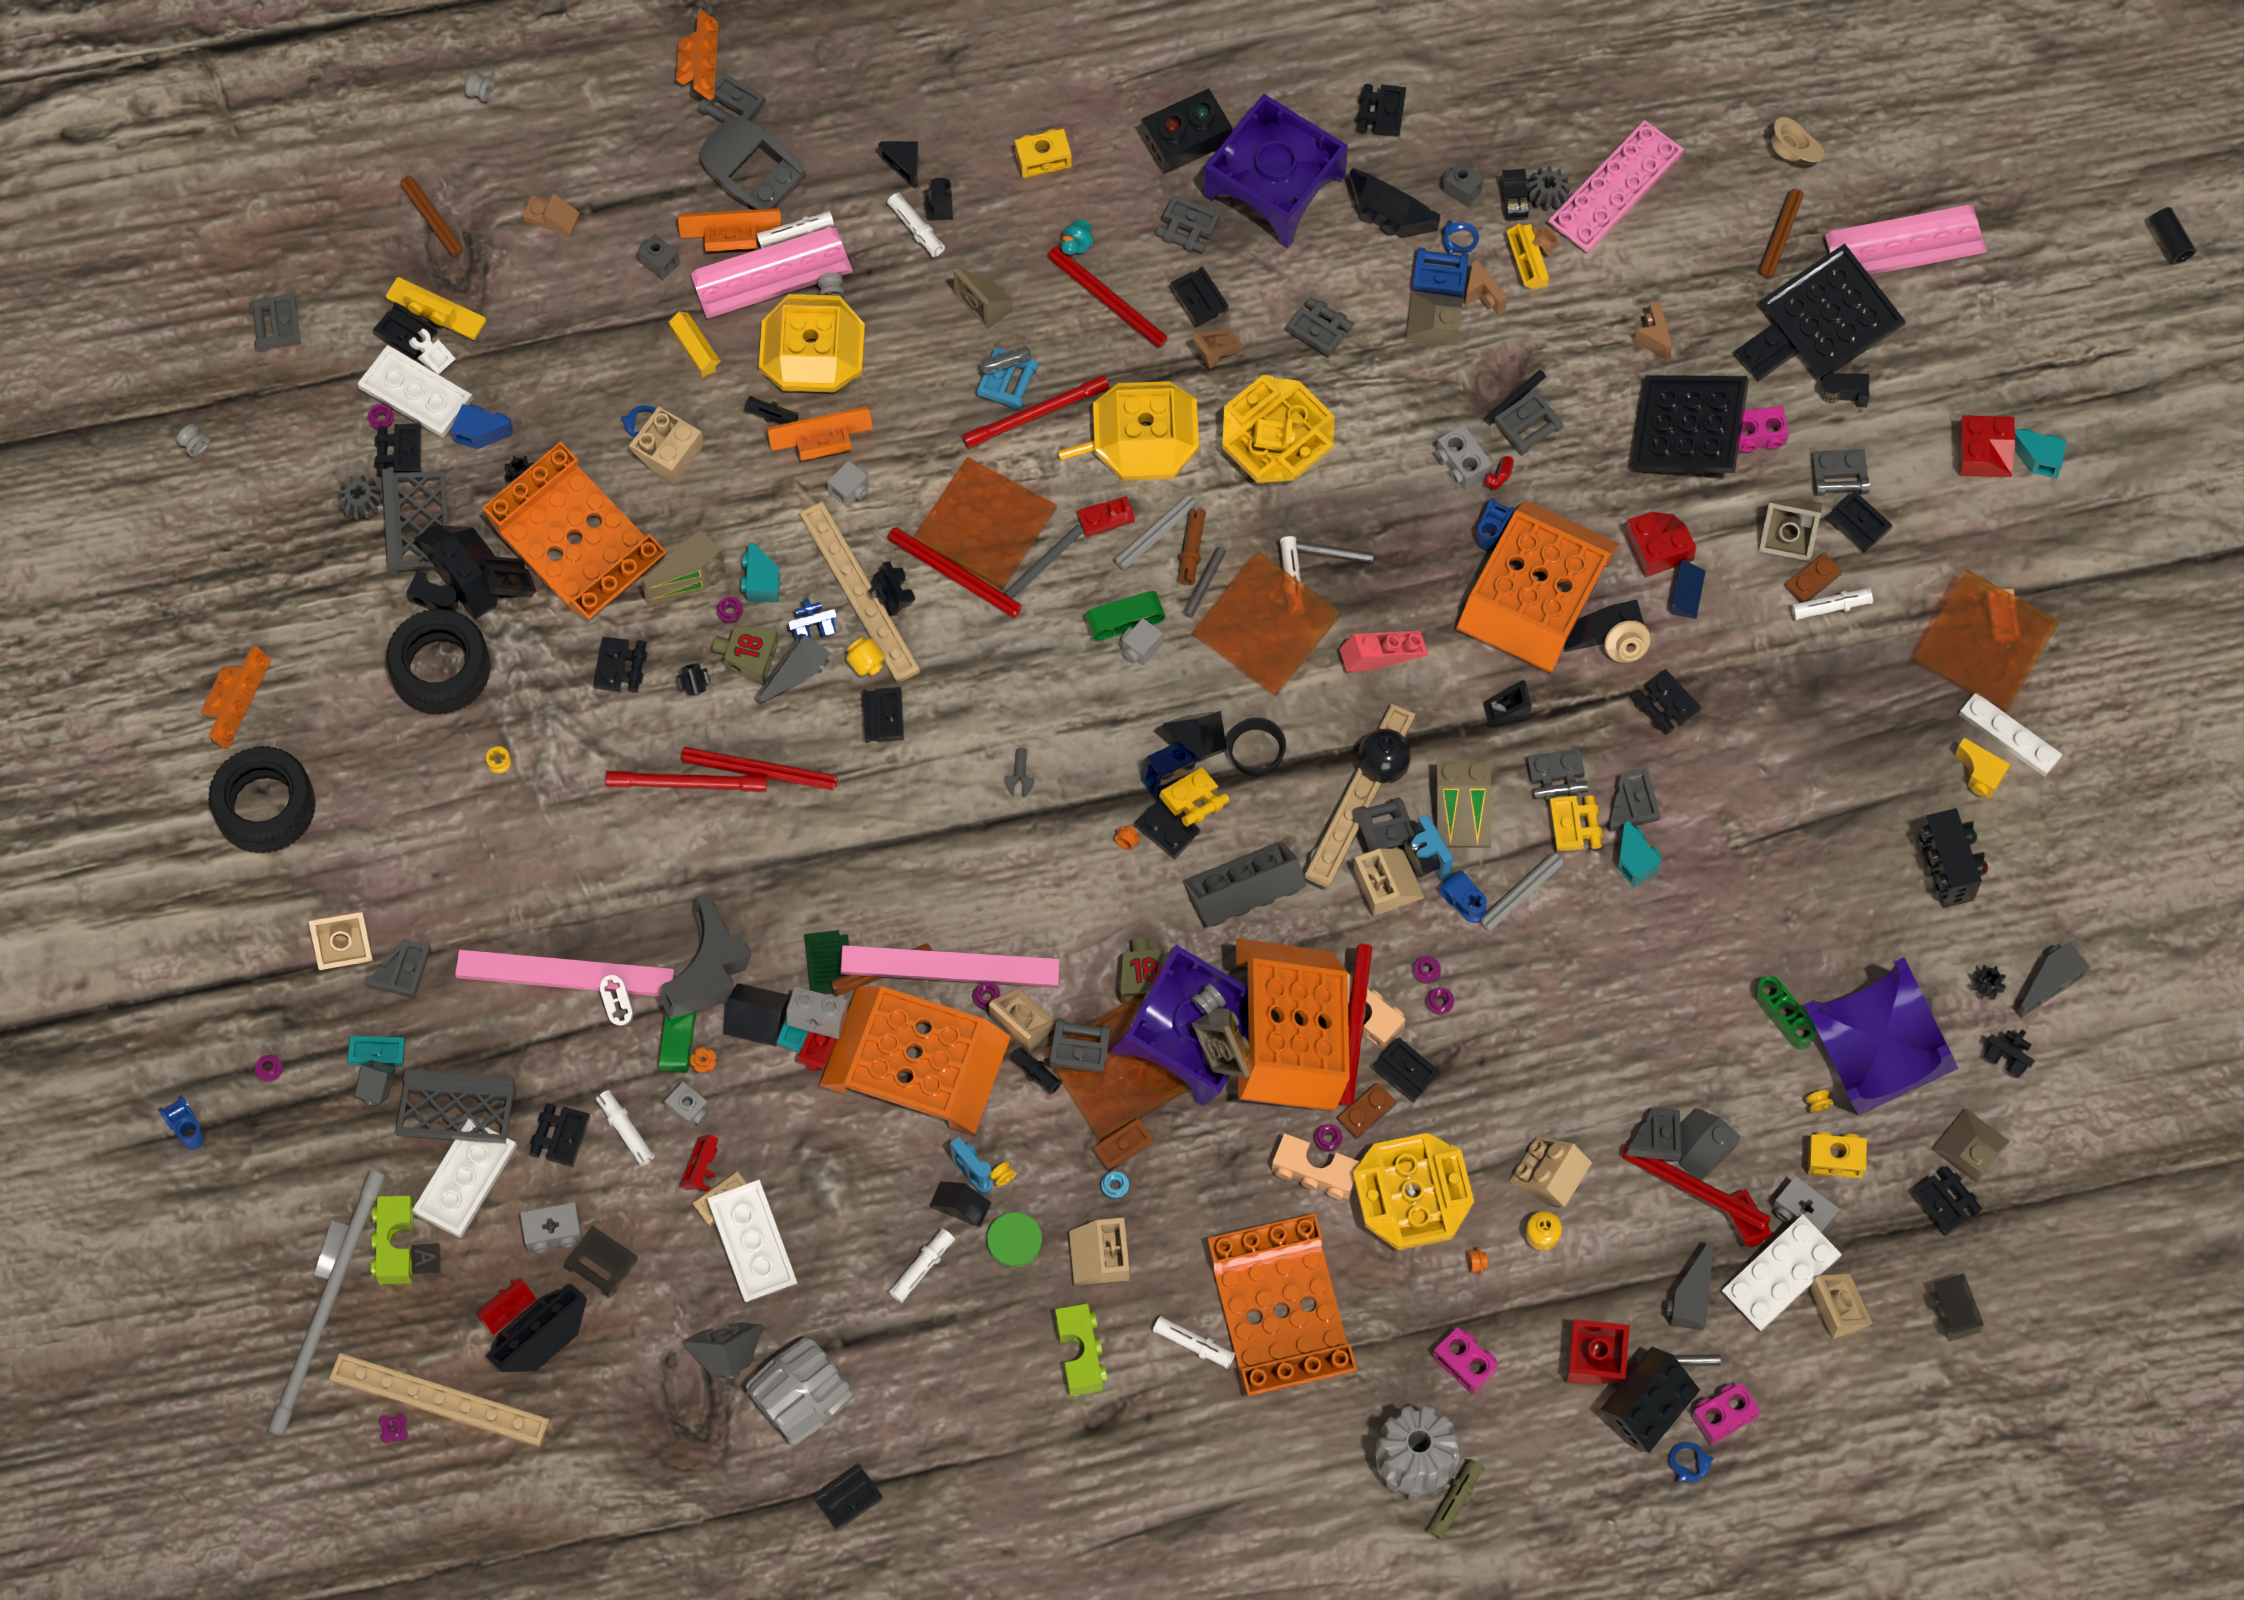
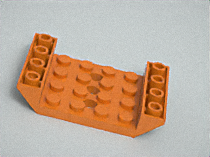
M561 441L482 507V510L500 537L571 611L588 621L667 554V551L650 534L645 537L578 467V459ZM596 516L601 519L602 523L598 527H590L587 524L588 518ZM571 533H578L581 535L582 540L578 544H572L567 540V537ZM557 549L561 551L563 556L561 559L553 561L547 556L548 552Z
M1525 500L1515 510L1475 584L1456 630L1552 674L1563 654L1566 640L1606 566L1609 567L1620 543ZM1520 561L1524 567L1520 570H1513L1509 563ZM1539 571L1544 572L1548 578L1544 581H1537L1534 579L1533 574ZM1562 582L1568 583L1571 586V590L1561 592L1558 590L1557 585Z
M1241 938L1236 939V966L1248 967L1249 1054L1252 1059L1251 1075L1246 1078L1238 1076L1239 1099L1335 1111L1350 1078L1347 970L1331 951ZM1272 1009L1279 1015L1278 1023L1271 1017ZM1295 1013L1302 1017V1026L1296 1023ZM1319 1016H1322L1326 1021L1325 1029L1318 1023Z
M884 986L857 987L848 1009L840 1038L835 1043L820 1086L846 1094L849 1088L948 1120L949 1128L975 1136L1011 1036L986 1019ZM920 1023H928L932 1029L927 1034H920L917 1032L916 1027ZM912 1047H918L923 1053L919 1058L913 1059L907 1055L908 1050ZM905 1071L910 1072L913 1075V1079L909 1083H902L898 1080L899 1074Z
M1316 1213L1208 1238L1213 1272L1233 1351L1235 1352L1240 1378L1248 1397L1357 1371L1351 1345L1347 1343L1322 1248V1235ZM1305 1299L1313 1300L1316 1308L1311 1312H1306L1301 1308V1302ZM1279 1305L1286 1306L1289 1310L1288 1316L1285 1318L1275 1316L1273 1312L1275 1307ZM1255 1311L1261 1314L1262 1321L1258 1324L1249 1323L1246 1317L1250 1312Z

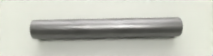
M1296 541L1297 552L1373 563L1374 553Z
M1216 548L1183 612L1185 616L1189 618L1194 616L1226 554L1223 548Z
M1720 1354L1674 1355L1682 1366L1721 1365ZM1636 1356V1365L1643 1356Z

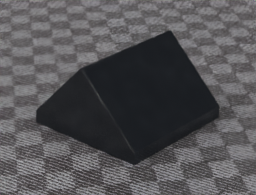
M1221 711L1186 715L1162 725L1165 731L1201 760L1223 753L1227 748Z
M737 983L728 998L723 1034L776 1047L790 995Z

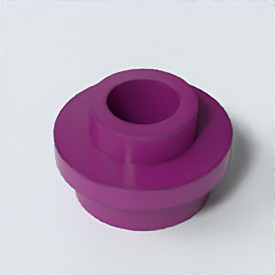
M377 404L370 409L368 421L375 429L379 426L388 428L394 421V413L389 406ZM379 416L386 417L383 420H377Z
M725 597L717 605V615L724 622H735L743 614L742 603L734 597ZM728 608L735 610L733 613L725 612Z
M1425 956L1416 961L1414 975L1419 981L1432 983L1440 976L1441 966L1435 958ZM1428 965L1432 967L1433 970L1431 972H1425L1422 968Z
M992 983L980 984L973 994L975 1004L985 1010H989V1004L992 1000L1001 996L998 987ZM984 994H990L992 998L986 1001L982 998V996Z
M1445 988L1433 989L1427 997L1428 1008L1435 1014L1442 1015L1448 1013L1454 1006L1453 994ZM1437 999H1443L1445 1001V1004L1438 1005L1435 1001Z
M274 1055L262 1056L255 1064V1072L258 1078L265 1082L278 1079L283 1071L280 1059ZM272 1064L273 1068L271 1070H264L265 1065Z
M1325 1124L1316 1131L1315 1142L1324 1151H1334L1342 1143V1132L1335 1125ZM1326 1135H1331L1334 1138V1140L1332 1142H1326L1324 1140V1137Z

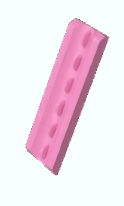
M1644 120L1548 220V224L1567 236L1584 251L1590 252L1680 158L1684 149Z
M1970 205L1834 230L1825 235L1829 253L1845 243L1869 275L1987 253L1974 207Z
M828 227L696 269L690 275L706 319L818 284L817 279L823 274L837 273L843 276L853 273L837 228Z

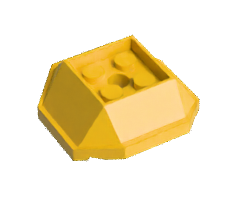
M788 294L762 320L759 372L768 377L783 391L836 392L851 380H855L863 374L865 324L841 296ZM808 339H816L812 343L806 342Z
M1262 375L1224 405L1222 448L1257 483L1294 481L1333 450L1335 416L1300 381ZM1259 418L1284 423L1287 418L1292 419V428H1295L1293 443H1290L1284 452L1254 447L1256 421Z
M1170 381L1118 383L1093 402L1095 454L1122 481L1175 479L1181 472V469L1199 451L1197 399ZM1142 422H1150L1151 425H1150V426H1142L1141 423H1142Z
M1429 1133L1375 1143L1353 1171L1365 1227L1398 1251L1452 1240L1474 1205L1462 1150L1447 1144ZM1408 1189H1415L1420 1195L1411 1198L1405 1192Z

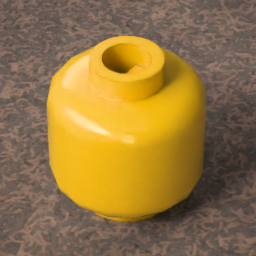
M861 637L846 649L848 651L846 660L859 676H865L869 673L873 677L884 668L881 663L885 659V653L872 638L864 639Z
M1541 1211L1535 1213L1528 1220L1525 1234L1528 1243L1536 1250H1551L1557 1246L1561 1239L1562 1223L1552 1212Z

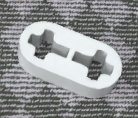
M608 975L600 984V992L608 1017L616 1025H627L632 1021L634 1011L626 984L620 977ZM610 980L620 984V988L616 989L617 999H614L612 992L606 991V987L610 985ZM616 1002H620L622 1009L628 1010V1014L624 1015L625 1020L623 1021L618 1017H614V1013L618 1011Z

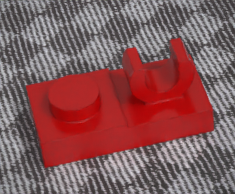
M1127 496L1077 510L1085 537L1135 522Z
M809 1031L798 1055V1062L807 1064L806 1068L817 1072L818 1068L824 1069L837 1039Z
M711 1134L698 1137L680 1182V1188L686 1191L697 1189L701 1192H706L710 1190V1187L703 1183V1177L705 1176L709 1179L715 1177L714 1172L705 1169L707 1164L712 1162L717 1154L716 1145L719 1138Z
M1747 1189L1731 1195L1758 1209ZM1726 1212L1746 1247L1751 1246L1753 1248L1762 1244L1763 1240L1772 1237V1232L1768 1226L1765 1230H1761Z
M521 1278L518 1281H510L512 1286L506 1291L503 1289L499 1290L500 1295L477 1312L486 1328L493 1335L537 1300Z

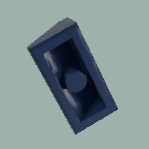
M1681 560L1671 614L1697 619L1706 570Z

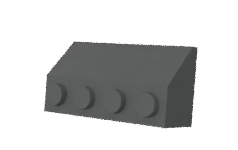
M1282 840L1183 880L1200 918L1208 927L1220 925L1226 919L1236 915H1245L1250 909L1260 905H1269L1277 898L1285 895H1294L1300 889L1307 887L1298 858Z

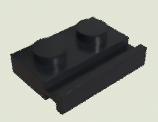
M1203 266L1199 270L1192 271L1170 283V288L1196 327L1229 309V305Z
M396 302L393 304L391 311H388L373 329L374 335L415 360L422 352L412 348L409 340L414 337L418 342L422 343L423 339L418 334L422 329L428 331L430 338L438 333L437 327Z
M1773 323L1735 350L1733 356L1759 382L1797 355V349L1793 347L1786 335Z
M1855 490L1833 512H1830L1827 517L1832 524L1865 553L1887 534L1893 525Z
M484 556L479 560L480 565L484 566L482 572L490 594L531 597L537 592L530 571L525 569L524 564L526 563L522 559Z
M901 687L875 689V691L863 690L866 743L876 740L878 742L904 740Z
M1160 797L1135 822V828L1174 860L1200 834L1199 827L1194 823L1188 827L1185 826L1182 822L1184 815L1180 813L1175 816Z
M1400 1037L1373 1064V1069L1413 1103L1440 1075V1071Z
M860 1464L813 1496L815 1502L820 1506L836 1531L883 1500L882 1494L864 1472Z

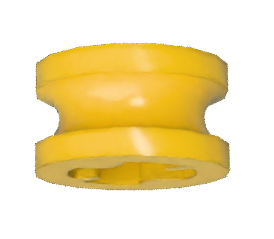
M496 746L491 748L486 754L485 759L488 768L492 772L503 773L509 769L511 759L505 748ZM497 755H501L502 763L496 764L494 761Z
M1829 1090L1817 1091L1806 1098V1102L1811 1104L1810 1112H1820L1834 1104L1833 1100L1828 1098L1830 1095Z
M1009 1161L997 1166L989 1176L991 1180H996L995 1185L998 1188L1008 1184L1017 1175L1015 1169H1010L1011 1164Z

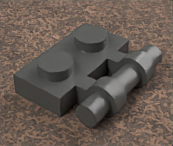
M1174 195L1163 215V220L1169 222L1170 225L1168 228L1159 225L1156 234L1164 237V240L1172 243L1174 241L1184 245L1185 249L1189 251L1196 250L1203 253L1206 243L1198 239L1200 236L1208 239L1211 238L1220 220V213ZM1181 227L1191 231V233L1187 236L1177 231Z
M1310 297L1306 306L1312 309V311L1309 312L1301 307L1287 325V331L1330 357L1344 339V333L1338 329L1343 328L1350 332L1354 323L1349 321L1345 314L1337 313L1328 308V304L1324 301H1317ZM1323 316L1330 320L1331 323L1328 324L1319 317Z
M1580 749L1527 756L1531 785L1542 783L1543 786L1533 789L1535 799L1545 798V800H1550L1554 796L1567 794L1569 796H1578V793L1588 792L1587 781L1576 782L1575 778H1582L1585 775ZM1566 780V784L1552 785L1553 781Z

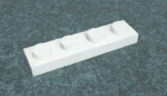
M1978 693L1971 697L1959 713L1960 717L2044 777L2049 774L2062 757L2060 752Z

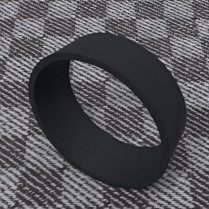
M1249 718L1241 721L1232 729L1228 737V751L1234 766L1242 773L1250 776H1264L1273 772L1281 763L1286 751V739L1282 730L1274 722L1264 718ZM1250 730L1268 732L1279 743L1280 758L1267 768L1251 769L1245 767L1233 756V745L1237 738Z

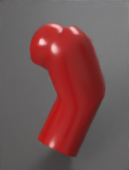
M1504 456L1497 475L1488 473L1484 480V485L1491 487V490L1499 489L1510 478L1514 459L1510 456Z

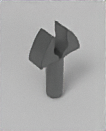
M1018 748L1016 751L1015 774L1013 776H1005L1007 789L1013 797L1015 793L1014 787L1018 784L1019 780L1024 785L1023 797L1028 795L1035 782L1034 777H1027L1026 775L1027 749Z

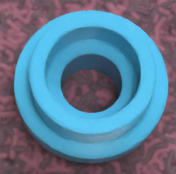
M1110 1172L1102 1179V1191L1109 1198H1121L1128 1192L1129 1181L1121 1172ZM1117 1182L1120 1184V1188L1114 1190L1110 1185Z

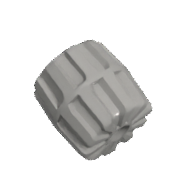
M810 1337L802 1338L778 1354L746 1385L748 1393L779 1433L792 1445L799 1443L828 1423L855 1395L849 1382L840 1373L838 1367L830 1361L824 1350Z
M1412 1405L1403 1407L1400 1414L1396 1417L1390 1416L1384 1423L1376 1441L1375 1459L1378 1473L1385 1478L1389 1490L1394 1494L1398 1491L1407 1494L1410 1500H1419L1420 1495L1430 1494L1433 1497L1440 1493L1444 1486L1451 1481L1460 1460L1459 1438L1456 1436L1452 1421L1447 1416L1439 1417L1436 1414V1408L1425 1405L1422 1410H1415Z

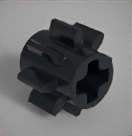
M526 455L523 458L513 456L510 464H505L507 471L505 474L506 482L514 481L535 462L528 464Z
M699 663L689 664L681 668L682 674L677 675L680 690L686 689L687 695H695L706 691L705 684L710 683L707 668L701 669Z
M1983 965L1981 974L1978 972L1974 973L1972 978L1977 982L1974 983L1972 990H1978L1981 994V999L1985 996H1991L1995 1000L1997 991L2004 992L2006 986L2001 982L2005 980L2006 975L1999 973L1997 970L1998 966L1987 968Z

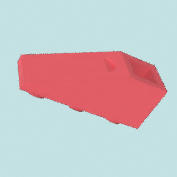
M1421 631L1353 634L1339 649L1347 672L1372 671L1428 655Z

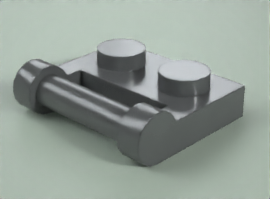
M723 73L715 83V97L712 100L704 97L698 106V110L704 114L709 113L722 122L735 118L713 105L715 100L741 114L740 117L751 121L765 104L766 100L763 95Z
M294 294L257 299L249 303L250 312L253 313L256 334L254 346L257 352H265L270 348L301 344ZM270 309L273 336L266 337L263 312Z
M1536 390L1494 418V423L1510 440L1517 453L1521 456L1527 453L1531 446L1552 432H1558L1564 428L1562 420ZM1543 418L1547 419V424L1526 438L1522 439L1519 435Z
M1865 449L1813 451L1812 464L1816 495H1825L1827 492H1852L1854 490L1860 491L1861 494L1869 493L1870 484ZM1858 478L1859 481L1825 482L1824 479Z
M1399 797L1390 799L1388 803L1368 808L1365 806L1357 807L1353 811L1354 819L1361 826L1370 852L1380 848L1392 849L1404 846L1405 840L1416 835L1405 804ZM1388 813L1395 815V819L1373 824L1372 817Z
M1057 1018L1050 1066L1104 1073L1111 1026L1103 1025V1027L1068 1023L1065 1019ZM1068 1033L1101 1038L1100 1043L1063 1038V1035Z

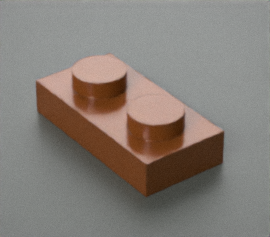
M1824 552L1787 582L1785 588L1799 603L1810 601L1841 576L1842 570Z
M1377 1082L1338 1117V1122L1357 1140L1396 1106L1397 1101Z
M1138 1118L1093 1147V1151L1106 1170L1111 1172L1152 1145L1154 1139Z

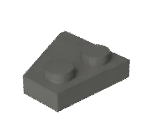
M1647 768L1621 774L1609 826L1610 831L1623 829L1624 823L1628 820L1633 826L1660 821L1661 814Z
M404 939L395 948L393 954L387 956L380 963L381 967L371 977L367 976L365 978V987L415 998L431 952L430 945Z
M1653 1107L1646 1121L1640 1127L1635 1139L1629 1145L1627 1155L1679 1162L1681 1158L1680 1110Z

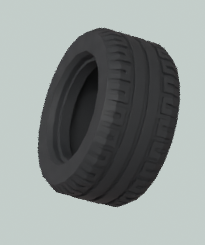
M429 609L428 611L425 610L422 613L419 612L416 615H412L410 619L407 618L393 632L386 650V664L394 689L410 707L425 713L448 714V712L452 713L455 710L458 711L461 708H465L467 704L470 705L484 690L490 675V656L483 634L478 629V626L472 620H469L467 616L452 610ZM434 641H449L458 644L466 651V661L462 670L453 678L443 682H427L419 679L411 672V662L415 654L423 646Z
M256 746L252 749H243L241 752H237L233 756L231 755L229 759H226L220 765V769H217L210 783L209 803L216 824L223 836L242 850L254 851V853H270L273 850L274 852L278 851V849L282 850L285 846L288 847L291 843L296 842V839L301 838L300 836L309 828L314 817L316 800L308 774L303 765L293 755L282 749L277 750V748H271L270 746ZM256 779H277L290 788L287 806L279 815L269 820L255 822L246 820L235 813L234 804L238 793L245 785Z

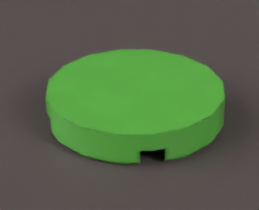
M1019 1212L1006 1213L998 1217L990 1226L987 1234L988 1249L992 1257L1001 1265L1023 1267L1033 1262L1039 1255L1042 1246V1233L1037 1222L1029 1215Z

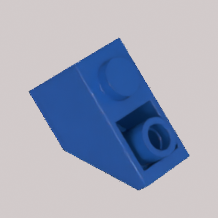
M462 404L451 428L454 442L474 449L483 448L509 437L513 433L511 419L502 413L493 414L486 412L479 406Z

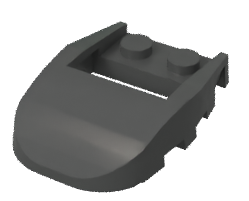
M743 117L731 118L719 125L706 139L701 149V160L706 172L720 185L721 190L737 199L747 208L753 207L756 210L776 208L807 175L777 139ZM764 141L783 160L748 195L729 176Z

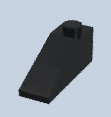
M1632 600L1613 604L1578 618L1565 642L1564 652L1605 644L1608 632L1621 622L1638 621L1644 624L1638 601Z

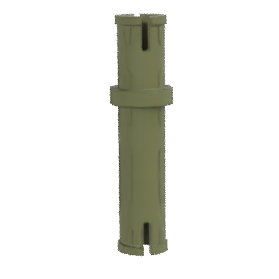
M1473 1459L1468 1460L1460 1477L1453 1481V1489L1427 1530L1431 1536L1438 1540H1443L1444 1535L1467 1496H1471L1474 1492L1473 1486L1485 1469L1483 1465Z

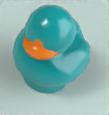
M1074 220L1063 231L1062 251L1065 254L1073 255L1075 253H1084L1093 244L1092 226L1085 220Z

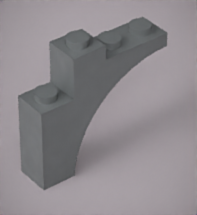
M707 894L697 896L692 909L699 930V953L693 963L682 974L663 984L659 999L670 1019L727 1002L734 988L733 979L730 975L745 971L751 958L748 944L743 942L740 934L730 937L728 927L722 924L718 916V909L713 902L711 903Z

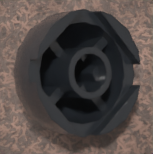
M1389 728L1370 732L1362 740L1357 755L1362 773L1370 780L1379 783L1401 779L1407 773L1411 762L1410 745L1406 738L1399 732Z

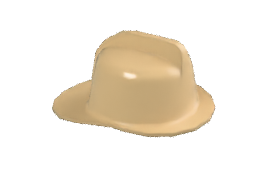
M1780 117L1774 122L1775 133L1771 143L1775 152L1780 157L1790 161L1803 159L1809 162H1819L1824 158L1825 152L1823 147L1796 121L1787 117Z

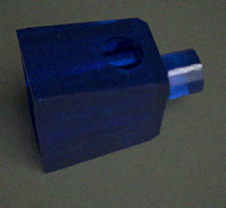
M1177 742L1147 756L1141 782L1156 801L1163 789L1191 774L1195 764L1201 761V759L1180 742Z

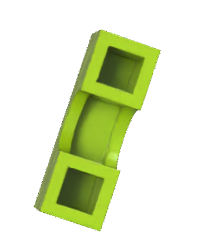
M411 1196L377 1197V1206L372 1207L373 1223L377 1222L376 1232H372L371 1237L372 1249H376V1259H371V1274L376 1277L379 1284L412 1283L413 1256L410 1249H398L391 1245V1241L397 1233L414 1230V1214L412 1212L414 1203Z
M1088 1304L1055 1309L1060 1344L1075 1342L1084 1350L1079 1359L1065 1362V1373L1070 1397L1103 1391V1382L1107 1381L1105 1365H1099L1098 1355H1102L1100 1338L1095 1339L1093 1329L1098 1328L1095 1311L1090 1312Z

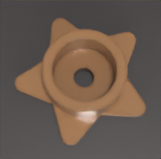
M1536 226L1532 227L1535 235L1533 244L1542 247L1545 253L1550 255L1552 248L1559 246L1556 233L1549 227H1543L1542 229Z

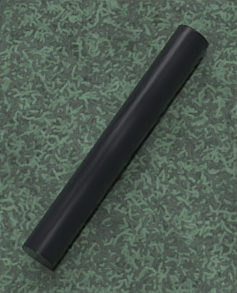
M1538 370L1484 417V421L1489 426L1492 425L1497 415L1520 401L1546 378L1545 373L1542 370Z

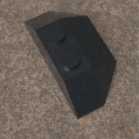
M1352 167L1349 176V186L1357 214L1364 221L1374 223L1380 226L1386 233L1400 238L1438 230L1440 214L1431 211L1417 199L1373 175Z
M435 525L414 538V541L446 583L454 588L457 597L474 619L497 607L499 594H490L482 572L484 566L479 563V560L484 556L495 555L474 527Z
M572 1284L566 1285L564 1289L555 1290L542 1296L498 1334L486 1358L500 1372L537 1371L578 1335L587 1301L586 1296Z

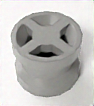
M473 72L466 85V95L470 97L477 96L481 101L487 102L494 90V78L489 76L484 78L481 77L480 73Z
M826 273L818 277V287L821 288L819 295H837L844 299V290L841 288L843 279L840 274Z
M190 424L183 428L176 439L180 446L186 447V452L192 457L201 454L210 443L209 437L200 433V428L197 424Z
M1209 983L1204 987V991L1201 994H1195L1192 997L1193 1002L1204 1015L1226 1005V1001L1221 994Z

